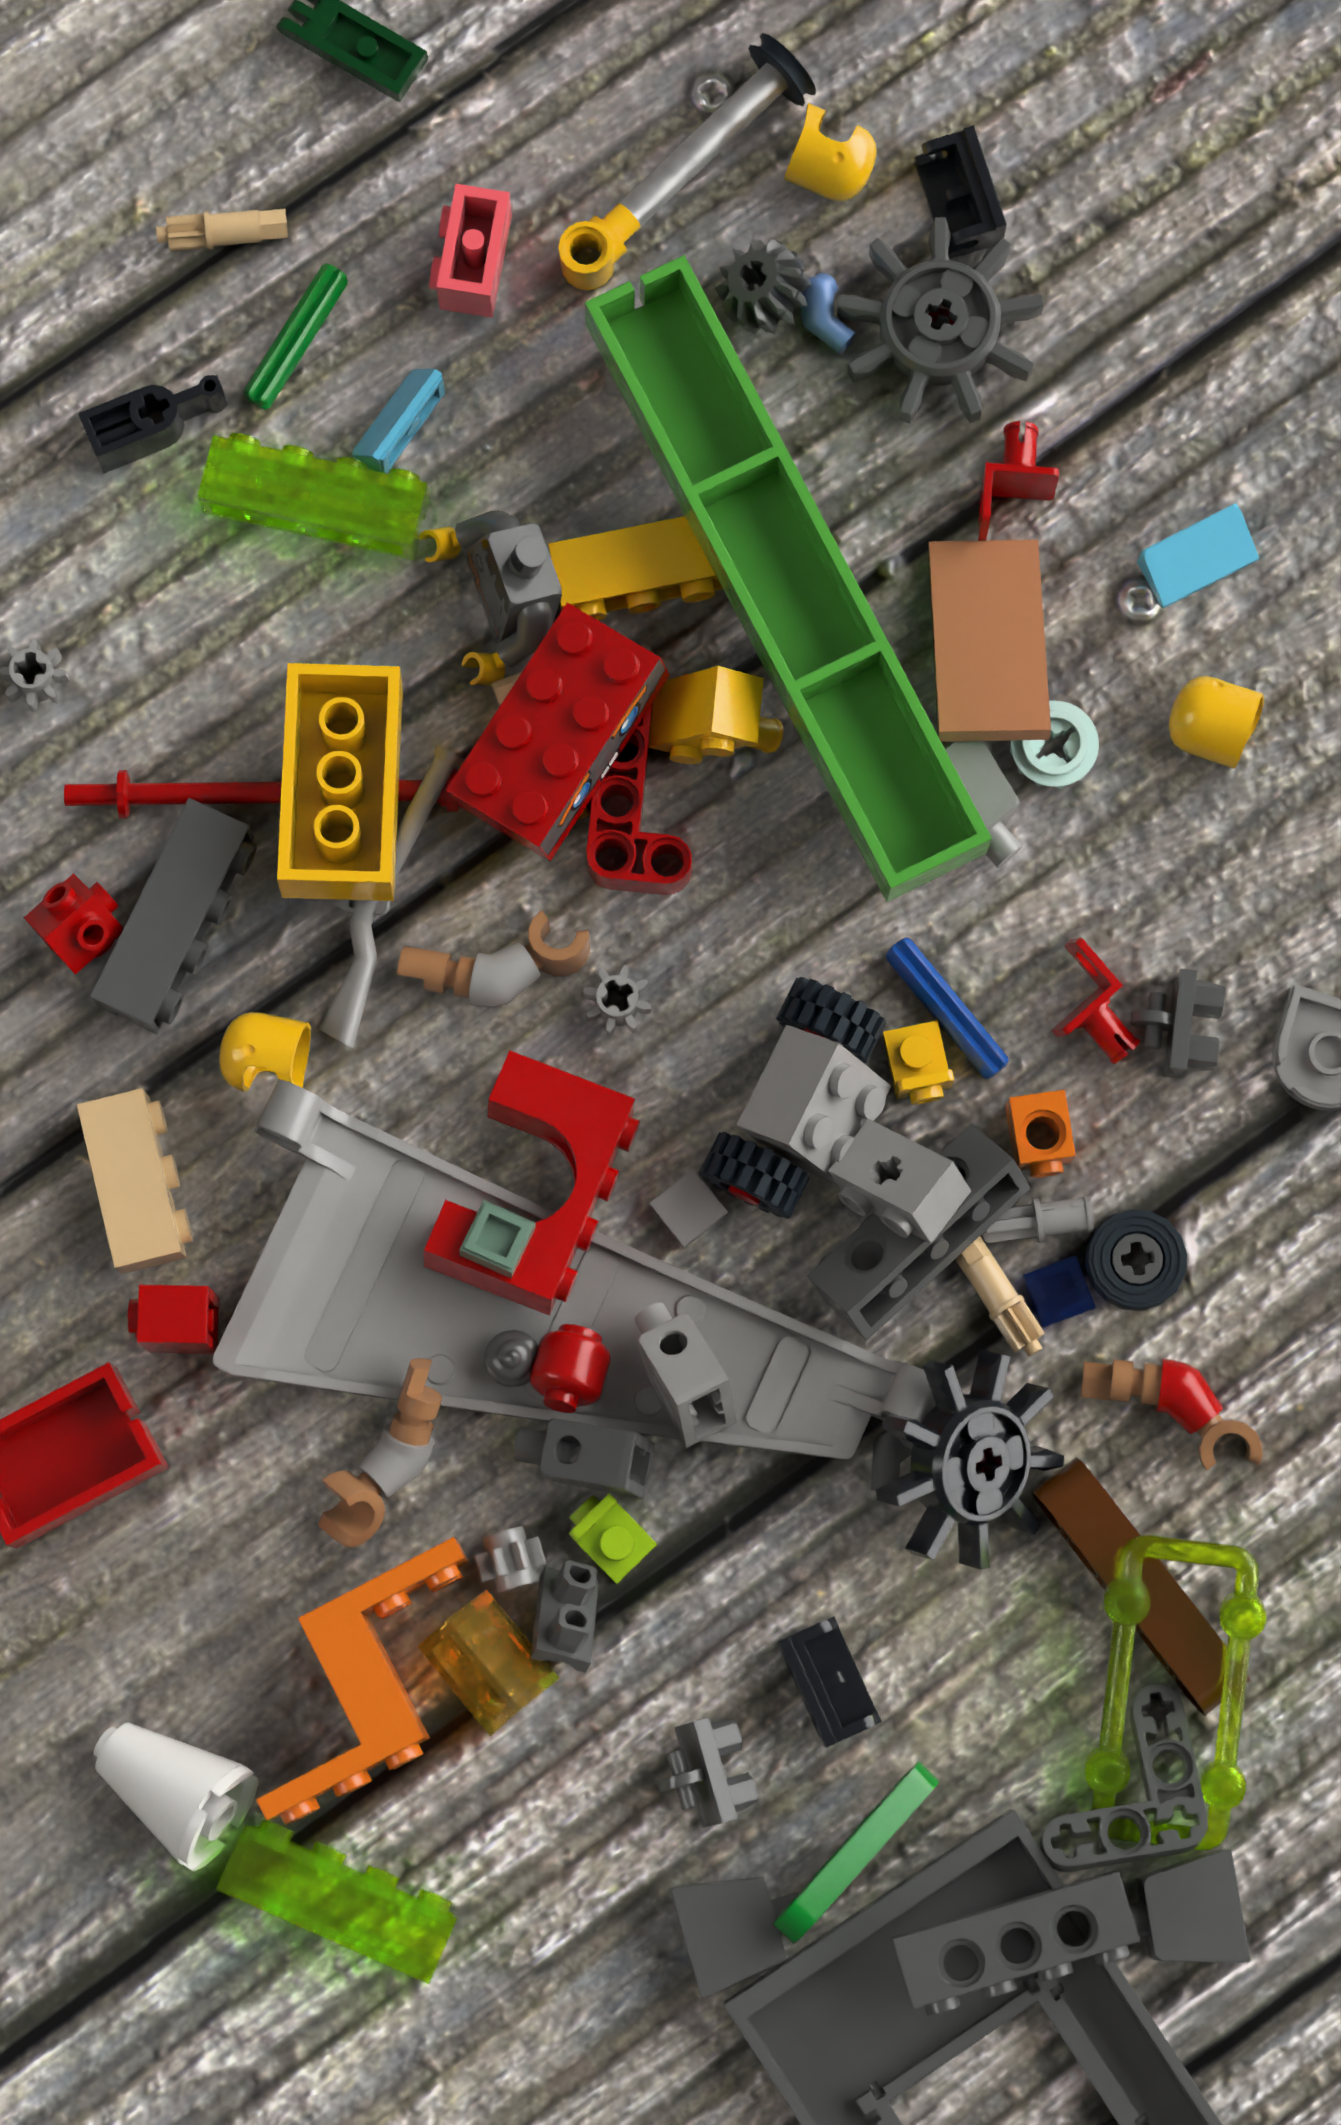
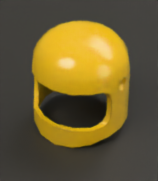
M808 103L804 127L787 167L784 180L834 201L852 199L866 185L872 173L877 153L874 138L860 125L856 126L852 136L846 142H838L824 136L820 132V127L826 110Z
M1209 676L1191 679L1182 687L1173 703L1169 717L1170 737L1173 743L1186 753L1235 769L1244 746L1260 719L1264 706V695Z
M260 1012L244 1013L235 1018L227 1027L220 1046L219 1066L224 1079L233 1088L246 1092L250 1089L257 1074L263 1071H270L276 1073L278 1080L281 1079L303 1088L311 1041V1026L309 1022Z

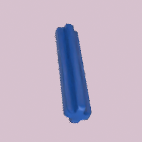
M906 937L894 944L887 951V961L932 1016L938 1020L941 1027L983 1078H992L1004 1069L1009 1061L1008 1056L914 942Z

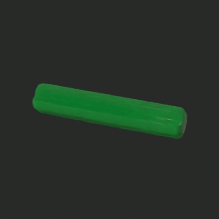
M325 263L318 270L244 388L245 398L253 405L267 410L275 401L348 284L347 275L340 269Z

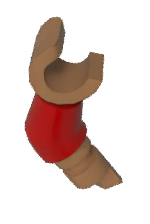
M1162 1358L1161 1364L1144 1363L1143 1369L1133 1368V1361L1113 1359L1112 1365L1084 1362L1081 1397L1129 1403L1130 1396L1140 1397V1404L1156 1406V1412L1167 1413L1189 1434L1197 1431L1200 1435L1198 1456L1206 1471L1217 1463L1213 1456L1215 1442L1219 1437L1229 1433L1238 1434L1244 1439L1247 1450L1245 1459L1257 1466L1260 1465L1263 1457V1448L1257 1432L1242 1421L1232 1418L1223 1419L1219 1415L1223 1407L1198 1369L1184 1362Z

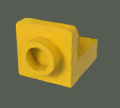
M938 1020L884 1031L882 1038L896 1100L910 1097L911 1105H919L944 1098L943 1090L952 1087L954 1077L952 1069L948 1068Z

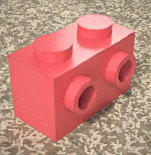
M455 184L452 205H444L441 213L439 238H445L442 257L434 256L429 281V288L437 290L440 309L493 318L512 218L510 192Z

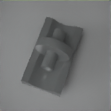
M1180 969L1179 976L1174 977L1170 1013L1165 1012L1166 994L1162 992H1150L1148 1010L1131 1012L1130 1024L1146 1029L1145 1048L1161 1049L1162 1031H1168L1164 1077L1181 1078L1185 1071L1214 1070L1217 1066L1219 1038L1192 1035L1191 1025L1192 1016L1220 1019L1224 1005L1225 987L1204 980H1196L1197 970Z
M570 1560L565 1561L560 1570L544 1567L539 1578L536 1615L532 1630L531 1659L539 1661L550 1660L553 1662L561 1661L569 1664L576 1671L586 1673L592 1659L599 1581L596 1580L597 1569Z
M709 1717L674 1727L680 1750L666 1754L672 1776L657 1781L660 1792L676 1788L682 1810L697 1806L703 1828L738 1819L736 1812H740L758 1802L759 1797L755 1783L749 1772L726 1778L720 1756L742 1750L743 1741L735 1720L710 1722Z

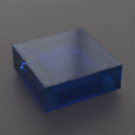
M1076 1255L1022 1276L1042 1329L1096 1309Z

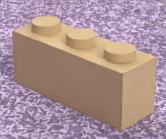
M141 1088L77 1104L114 1268L119 1273L125 1274L187 1258L184 1243L192 1242L193 1236L185 1208L176 1210L171 1189L180 1187V1180L173 1155L163 1156L158 1135L168 1133L160 1100L150 1102V1097Z

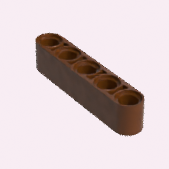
M1074 1458L1031 1492L1045 1515L1185 1696L1202 1715L1206 1716L1250 1681L1248 1674L1093 1473L1079 1458Z

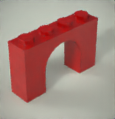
M509 1050L488 1099L487 1117L537 1136L556 1147L566 1158L572 1170L574 1178L573 1191L566 1203L557 1212L541 1221L535 1222V1231L512 1279L459 1256V1250L478 1212L445 1199L424 1248V1267L550 1316L556 1300L566 1303L573 1289L578 1271L570 1268L577 1249L587 1252L592 1243L599 1220L592 1218L591 1215L598 1199L608 1202L620 1172V1170L612 1168L618 1150L621 1149L629 1152L640 1125V1120L632 1118L635 1098Z

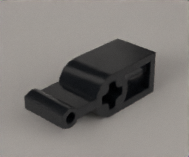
M207 375L200 380L198 385L174 395L164 386H144L80 412L78 415L103 474L172 446L178 442L183 434L184 421L208 411L219 413L226 408L228 403L218 376ZM160 410L164 421L154 424L150 413Z

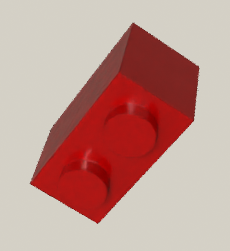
M139 1285L138 1299H130L128 1304V1332L135 1333L137 1343L150 1353L214 1354L218 1347L220 1298L209 1286Z

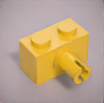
M715 666L666 681L653 701L649 748L670 753L669 759L671 761L682 764H700L703 757L708 755L732 756L735 749L745 746L761 750L764 753H773L782 742L783 725L779 719L760 716L764 678Z

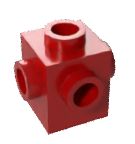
M74 873L64 882L50 888L44 895L43 901L23 917L75 975L94 958L105 954L124 929L112 915L119 907L114 899L98 882L88 888Z

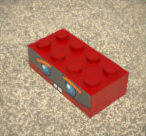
M567 602L447 787V793L459 807L551 862L668 680L670 674L661 657Z

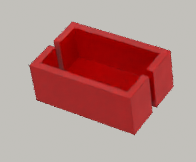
M110 1362L0 1419V1494L2 1496L0 1497V1534L7 1546L18 1549L169 1468L147 1424L139 1418L131 1420L132 1417L141 1412L118 1368Z

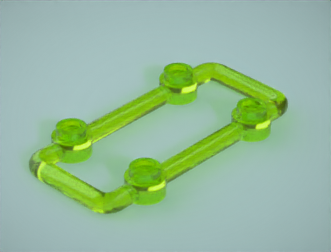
M1153 1535L1138 1536L1130 1540L1123 1548L1118 1578L1114 1579L1107 1586L1104 1593V1608L1108 1617L1113 1621L1099 1746L1088 1754L1084 1765L1085 1779L1089 1787L1093 1789L1091 1810L1114 1807L1116 1794L1127 1786L1130 1779V1761L1126 1753L1121 1749L1136 1624L1142 1622L1148 1615L1150 1608V1594L1146 1585L1141 1581L1144 1558L1234 1568L1236 1570L1234 1592L1224 1598L1219 1609L1220 1624L1224 1632L1229 1636L1214 1761L1204 1767L1199 1778L1204 1801L1208 1804V1828L1203 1840L1194 1850H1211L1218 1847L1226 1839L1230 1826L1231 1809L1239 1805L1246 1793L1245 1776L1237 1765L1251 1640L1263 1631L1266 1623L1265 1606L1257 1596L1259 1565L1253 1554L1239 1546ZM1115 1820L1107 1828L1108 1838L1138 1843L1140 1841L1138 1827L1130 1820ZM1148 1821L1151 1826L1150 1844L1159 1845L1156 1839L1158 1832L1171 1829L1177 1830L1180 1839H1187V1833L1193 1826L1171 1823L1153 1826V1821Z

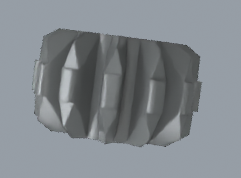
M752 238L747 253L733 249L736 261L732 266L719 267L721 275L726 280L715 288L718 292V297L723 301L721 307L724 309L725 315L733 322H738L745 331L752 332L753 334L762 328L765 332L775 335L780 320L794 324L791 312L795 307L808 306L805 296L801 293L812 285L809 281V276L803 271L806 266L803 264L802 258L795 251H790L782 242L774 239L765 245L762 241Z

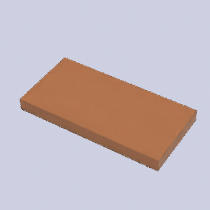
M1038 540L929 541L928 567L937 732L940 741L1050 740L1051 721Z

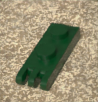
M299 0L292 1L288 7V12L303 22L301 26L289 18L282 17L276 25L280 33L399 103L428 61L426 50L340 0H307L315 5L314 8Z

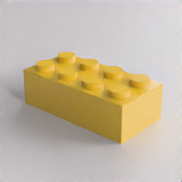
M287 663L277 882L282 898L394 901L403 698L400 666Z

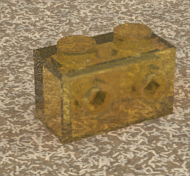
M485 1590L446 1619L417 1646L490 1736L526 1709L560 1679L546 1661L531 1659L532 1644L488 1590Z

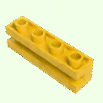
M685 516L548 543L549 554L562 589V597L559 603L560 612L568 602L596 620L601 621L607 617V612L628 608L630 613H645L659 608L661 601L682 597L683 602L686 603L700 602L713 597L715 590L723 589Z

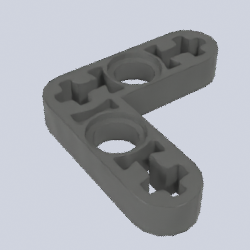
M1164 1684L1145 1686L1136 1694L1130 1708V1722L1147 1801L1066 1814L1054 1818L1046 1825L1040 1840V1849L1054 1869L1060 1872H1074L1182 1854L1194 1850L1203 1840L1208 1828V1817L1184 1704L1180 1695L1173 1688ZM1150 1699H1158L1160 1707H1170L1172 1712L1166 1715L1163 1723L1165 1736L1168 1738L1173 1734H1177L1179 1741L1162 1740L1152 1746L1147 1745L1146 1739L1155 1740L1158 1734L1154 1718L1150 1716L1143 1717L1142 1714L1143 1711L1147 1710ZM1163 1753H1171L1178 1756L1185 1767L1183 1778L1175 1783H1165L1159 1780L1152 1769L1153 1760ZM1174 1811H1181L1183 1818L1186 1820L1194 1819L1196 1825L1190 1828L1187 1833V1839H1180L1177 1830L1171 1829L1159 1831L1156 1836L1159 1845H1150L1151 1826L1145 1814H1154L1153 1826L1169 1823L1173 1818ZM1118 1819L1132 1821L1140 1832L1139 1843L1128 1850L1115 1847L1108 1838V1826ZM1088 1824H1098L1097 1843L1103 1854H1093L1094 1842L1077 1846L1073 1858H1066L1063 1849H1053L1051 1843L1058 1840L1060 1830L1066 1829L1069 1831L1071 1838L1078 1839L1089 1837L1091 1829Z

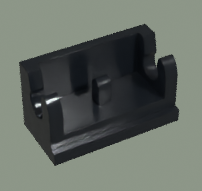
M974 125L963 128L962 131L938 137L922 144L924 153L914 157V165L933 221L935 217H946L951 235L948 249L949 259L989 248L1002 237L1004 238L1007 223Z
M835 1617L824 1620L777 1642L824 1748L882 1722Z

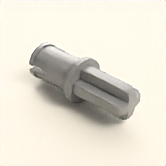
M1083 1196V1198L1040 1203L1038 1198H1032V1204L1010 1207L981 1235L986 1243L1035 1237L1037 1242L1041 1243L1044 1242V1236L1081 1231L1092 1232L1094 1231L1091 1200L1089 1196Z

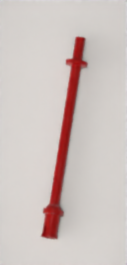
M458 768L453 769L436 801L440 806H446L447 812H458V805L446 791L458 772ZM119 770L117 773V784H65L64 804L65 806L117 805L119 819H127L131 811V805L186 804L188 798L202 804L281 803L282 781L131 783L127 770ZM399 780L398 802L412 801L422 780Z

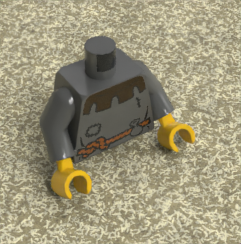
M500 510L489 511L457 523L455 529L443 527L424 530L418 537L419 540L434 538L437 544L435 555L424 558L426 562L454 559L460 553L461 546L466 549L464 555L497 650L494 653L470 652L465 655L462 660V667H480L478 676L469 682L470 685L492 686L491 683L504 678L505 665L513 667L533 654L551 628L562 597L561 585L540 526L536 522L521 525L519 519Z

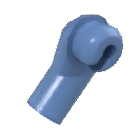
M819 273L809 278L812 285L801 293L805 296L808 305L801 307L802 323L807 330L841 355L854 340L856 332L834 316V293L838 291L835 279L829 274Z

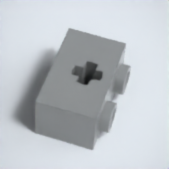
M870 1119L865 1122L855 1135L854 1141L841 1161H835L828 1170L841 1190L838 1194L839 1199L849 1209L861 1216L871 1212L879 1216L881 1221L897 1235L907 1238L910 1234H913L931 1244L971 1192L953 1161Z

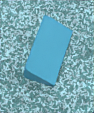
M436 369L412 370L353 449L352 456L380 476L387 475L445 395L442 373Z
M1237 503L1144 549L1140 552L1137 564L1159 604L1164 609L1258 561L1259 555L1243 514Z

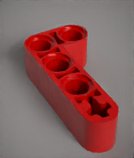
M652 703L628 742L636 746L638 754L629 762L620 763L615 761L592 796L586 851L589 875L600 887L609 890L670 895L683 890L689 883L692 874V854L687 843L679 837L668 834L641 832L653 709ZM618 794L626 796L633 804L632 809L627 814L614 817L603 810V802L608 797ZM609 848L619 849L626 855L627 862L617 871L604 870L596 861L602 851ZM669 853L678 857L683 866L677 874L665 877L656 873L651 865L656 857Z

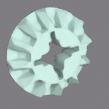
M1049 701L1050 736L1057 738L1060 735L1065 736L1070 731L1072 732L1063 747L1064 754L1066 755L1065 759L1068 763L1064 758L1060 759L1055 753L1038 759L1037 757L1045 744L1044 740H1011L1010 753L1018 767L1019 773L1034 781L1038 787L1049 786L1062 789L1067 785L1081 781L1091 770L1098 755L1099 738L1092 720L1080 708L1063 701Z

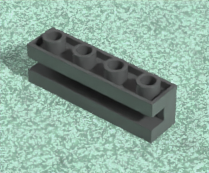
M188 798L90 995V998L97 1007L116 1016L119 1013L132 1019L138 1026L155 1034H158L163 1022L169 1025L173 1022L184 998V994L178 991L187 973L195 975L206 956L208 944L204 943L203 940L211 924L220 925L230 908L233 895L227 892L236 873L244 876L256 854L257 845L252 844L254 835L249 825Z

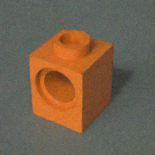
M1065 1089L1009 1097L1005 1104L1013 1159L1020 1171L1029 1170L1030 1178L1049 1177L1064 1173L1063 1165L1070 1164L1076 1156ZM1034 1123L1048 1125L1055 1134V1145L1046 1150L1033 1147L1026 1137L1027 1127Z

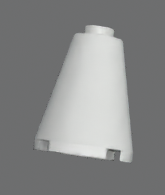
M125 1723L119 1728L110 1727L107 1729L94 1748V1756L97 1757L95 1770L171 1855L181 1865L186 1866L192 1871L205 1867L227 1845L219 1840L218 1837L229 1824L237 1829L239 1828L249 1811L258 1787V1778L252 1775L255 1772L246 1765L131 1723Z

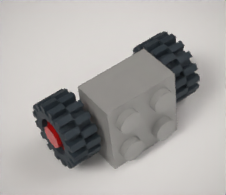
M805 977L796 978L776 1017V1020L784 1027V1030L736 1125L759 1143L756 1144L749 1140L745 1141L741 1137L733 1134L730 1135L727 1132H719L699 1171V1175L703 1176V1179L711 1182L718 1189L725 1190L732 1197H737L748 1205H754L764 1212H771L775 1216L786 1219L791 1217L810 1179L807 1173L836 1183L828 1170L835 1161H841L853 1143L855 1135L868 1119L875 1121L881 1114L885 1106L886 1096L891 1088L890 1084L865 1065L886 1025L885 1018L881 1017L877 1011L867 1008V1004L852 999V996L845 992L840 993L836 991L832 986L827 984L823 986L818 981L808 980Z

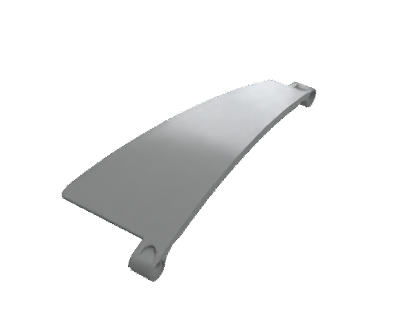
M281 1079L277 1081L255 1127L254 1132L306 1158L213 1355L214 1365L228 1374L237 1377L398 1401L410 1361L415 1358H425L432 1360L425 1386L440 1393L442 1396L440 1407L549 1422L551 1418L628 1430L642 1435L681 1439L643 1368L637 1342L642 1333L635 1323V1317L644 1308L655 1303H663L672 1319L681 1314H689L729 1379L737 1422L699 1442L846 1460L854 1455L871 1416L880 1420H884L885 1415L904 1416L916 1419L922 1423L929 1412L936 1406L924 1370L871 1353L597 1231L587 1252L577 1249L570 1268L578 1271L573 1289L566 1303L556 1300L550 1316L424 1267V1248L445 1199L478 1212L483 1200L533 1222L541 1221L555 1212L360 1121L331 1106L314 1093ZM563 1324H575L597 1332L602 1337V1344L609 1350L611 1356V1363L600 1399L592 1405L577 1406L574 1413L558 1412L543 1404L544 1396L532 1387L531 1382L520 1387L500 1385L489 1375L484 1360L489 1342L501 1332L508 1330L525 1332L539 1346L540 1340L544 1335L551 1331H557L559 1326Z

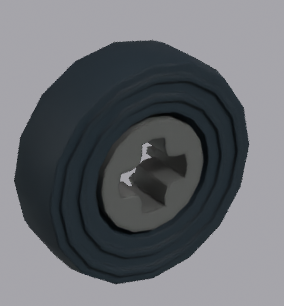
M1130 1209L1110 1216L1096 1228L1087 1245L1085 1267L1091 1285L1105 1301L1123 1310L1144 1311L1160 1306L1177 1292L1186 1275L1187 1252L1181 1235L1168 1220L1151 1211ZM1132 1245L1139 1246L1141 1254L1151 1255L1152 1263L1143 1267L1142 1275H1134L1132 1266L1122 1265L1121 1257L1130 1253Z

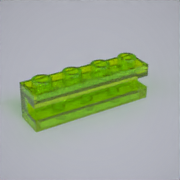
M231 433L229 438L213 435L197 496L202 512L205 514L410 560L416 559L420 543L418 539L422 519H426L430 502L428 483L420 481V476L403 469H390L388 474L368 470V466L365 463L349 457H337L335 462L314 458L312 451L295 445H284L282 450L261 446V442L258 439L241 433Z
M262 1818L259 1827L251 1823L244 1825L216 1890L427 1984L432 1982L443 1952L460 1916L449 1912L453 1903L451 1900L423 1888L420 1889L417 1897L396 1888L399 1877L369 1864L363 1874L343 1865L347 1854L315 1841L312 1850L291 1842L294 1831L271 1820L266 1821L265 1818Z

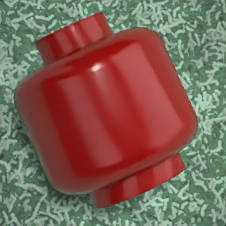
M563 1324L559 1326L557 1331H551L541 1338L530 1373L531 1385L539 1394L544 1396L543 1404L548 1408L563 1413H574L577 1406L592 1405L600 1399L611 1363L610 1352L602 1344V1337L597 1332L575 1324Z

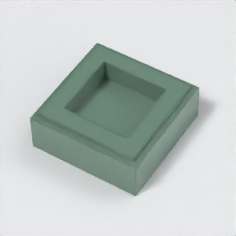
M483 1200L459 1250V1256L512 1279L535 1231L536 1223Z

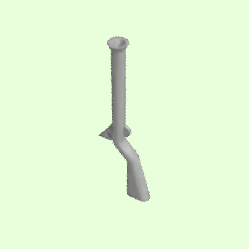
M436 744L435 757L397 828L395 879L454 767L464 760ZM340 900L333 903L352 914L350 934L355 960L318 1029L352 1048L355 1045L377 963V953L371 925L376 915L380 916L388 912L391 901Z

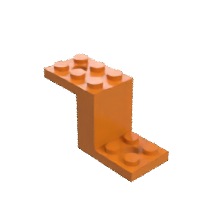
M455 1537L298 1618L361 1744L256 1799L266 1821L281 1817L285 1825L296 1822L320 1809L321 1807L316 1798L332 1789L337 1798L343 1797L370 1783L372 1779L368 1771L385 1762L389 1770H394L424 1754L419 1744L430 1737L368 1615L375 1612L378 1618L385 1619L412 1604L408 1594L426 1585L434 1593L463 1578L459 1568L468 1564L469 1561Z

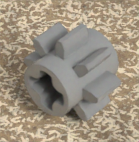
M33 638L29 643V648L17 651L10 646L8 652L12 659L9 667L0 668V678L6 682H14L5 692L8 700L12 703L23 696L32 712H36L38 702L47 699L58 704L60 702L56 694L58 683L70 682V677L65 670L54 669L62 659L57 648L51 649L45 655L41 651L37 640ZM40 666L44 674L36 675L34 684H27L23 676L32 675L33 667Z
M628 965L622 967L620 975L609 976L603 968L598 969L601 982L598 988L585 987L583 990L584 997L588 1000L597 1001V1006L591 1008L586 1014L588 1022L595 1021L601 1017L606 1022L607 1036H611L614 1033L615 1026L626 1025L632 1033L637 1032L634 1019L637 1012L651 1014L652 1010L651 1004L638 1000V995L644 993L649 987L647 979L640 980L634 984L629 979ZM615 990L619 996L630 994L627 997L626 1010L620 1012L615 1005L608 1008L605 1007L608 1004L609 991Z
M520 1526L482 1538L485 1553L474 1556L482 1583L494 1580L497 1593L500 1594L539 1582L535 1567L547 1564L539 1537L527 1540L524 1528Z

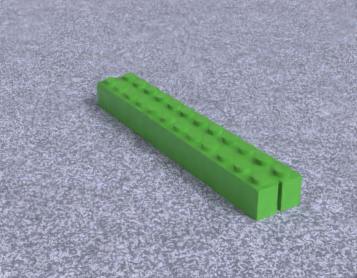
M685 255L640 276L639 299L643 306L635 309V290L630 281L586 301L585 325L886 902L986 854L992 841L990 833Z

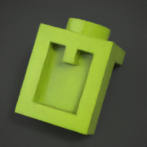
M610 1493L601 1501L593 1494L569 1517L576 1525L568 1533L569 1536L616 1585L657 1546V1543L618 1504V1501Z

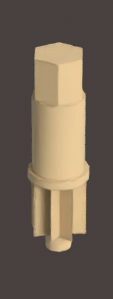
M285 209L249 210L210 214L207 211L202 214L166 217V226L156 227L158 243L168 242L170 251L204 248L210 250L213 249V246L262 242L261 240L288 238Z
M979 1236L955 1260L990 1312L989 1318L991 1321H994L1013 1352L1024 1349L1028 1357H1031L1043 1349L1037 1339L1041 1338L1045 1332L1026 1305L1024 1297L1018 1295L981 1236Z

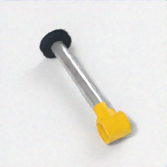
M762 33L760 36L762 45L758 47L757 45L750 44L748 48L759 70L605 217L600 219L594 215L588 221L574 223L564 231L560 237L558 249L562 272L568 283L577 289L587 291L598 289L605 285L613 275L615 262L627 252L624 243L780 94L792 103L802 107L805 104L804 94H816L815 84L810 75L784 45L770 35ZM590 247L601 253L598 260L592 264H579L573 259L574 254L581 248Z

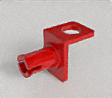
M1020 421L1006 424L1003 430V464L985 462L980 491L978 541L987 540L992 496L1047 501L1053 500L1055 497L1059 469L1036 466L1039 429L1031 422H1025V434L1022 437V442L1019 441Z
M1083 938L1071 939L1064 947L1099 988L1051 1031L1056 1037L1067 1036L1075 1028L1078 1030L1083 1027L1114 1065L1128 1055L1126 1052L1128 1049L1132 1051L1140 1043V1040L1133 1036L1108 1007L1111 1002L1109 998L1123 985Z

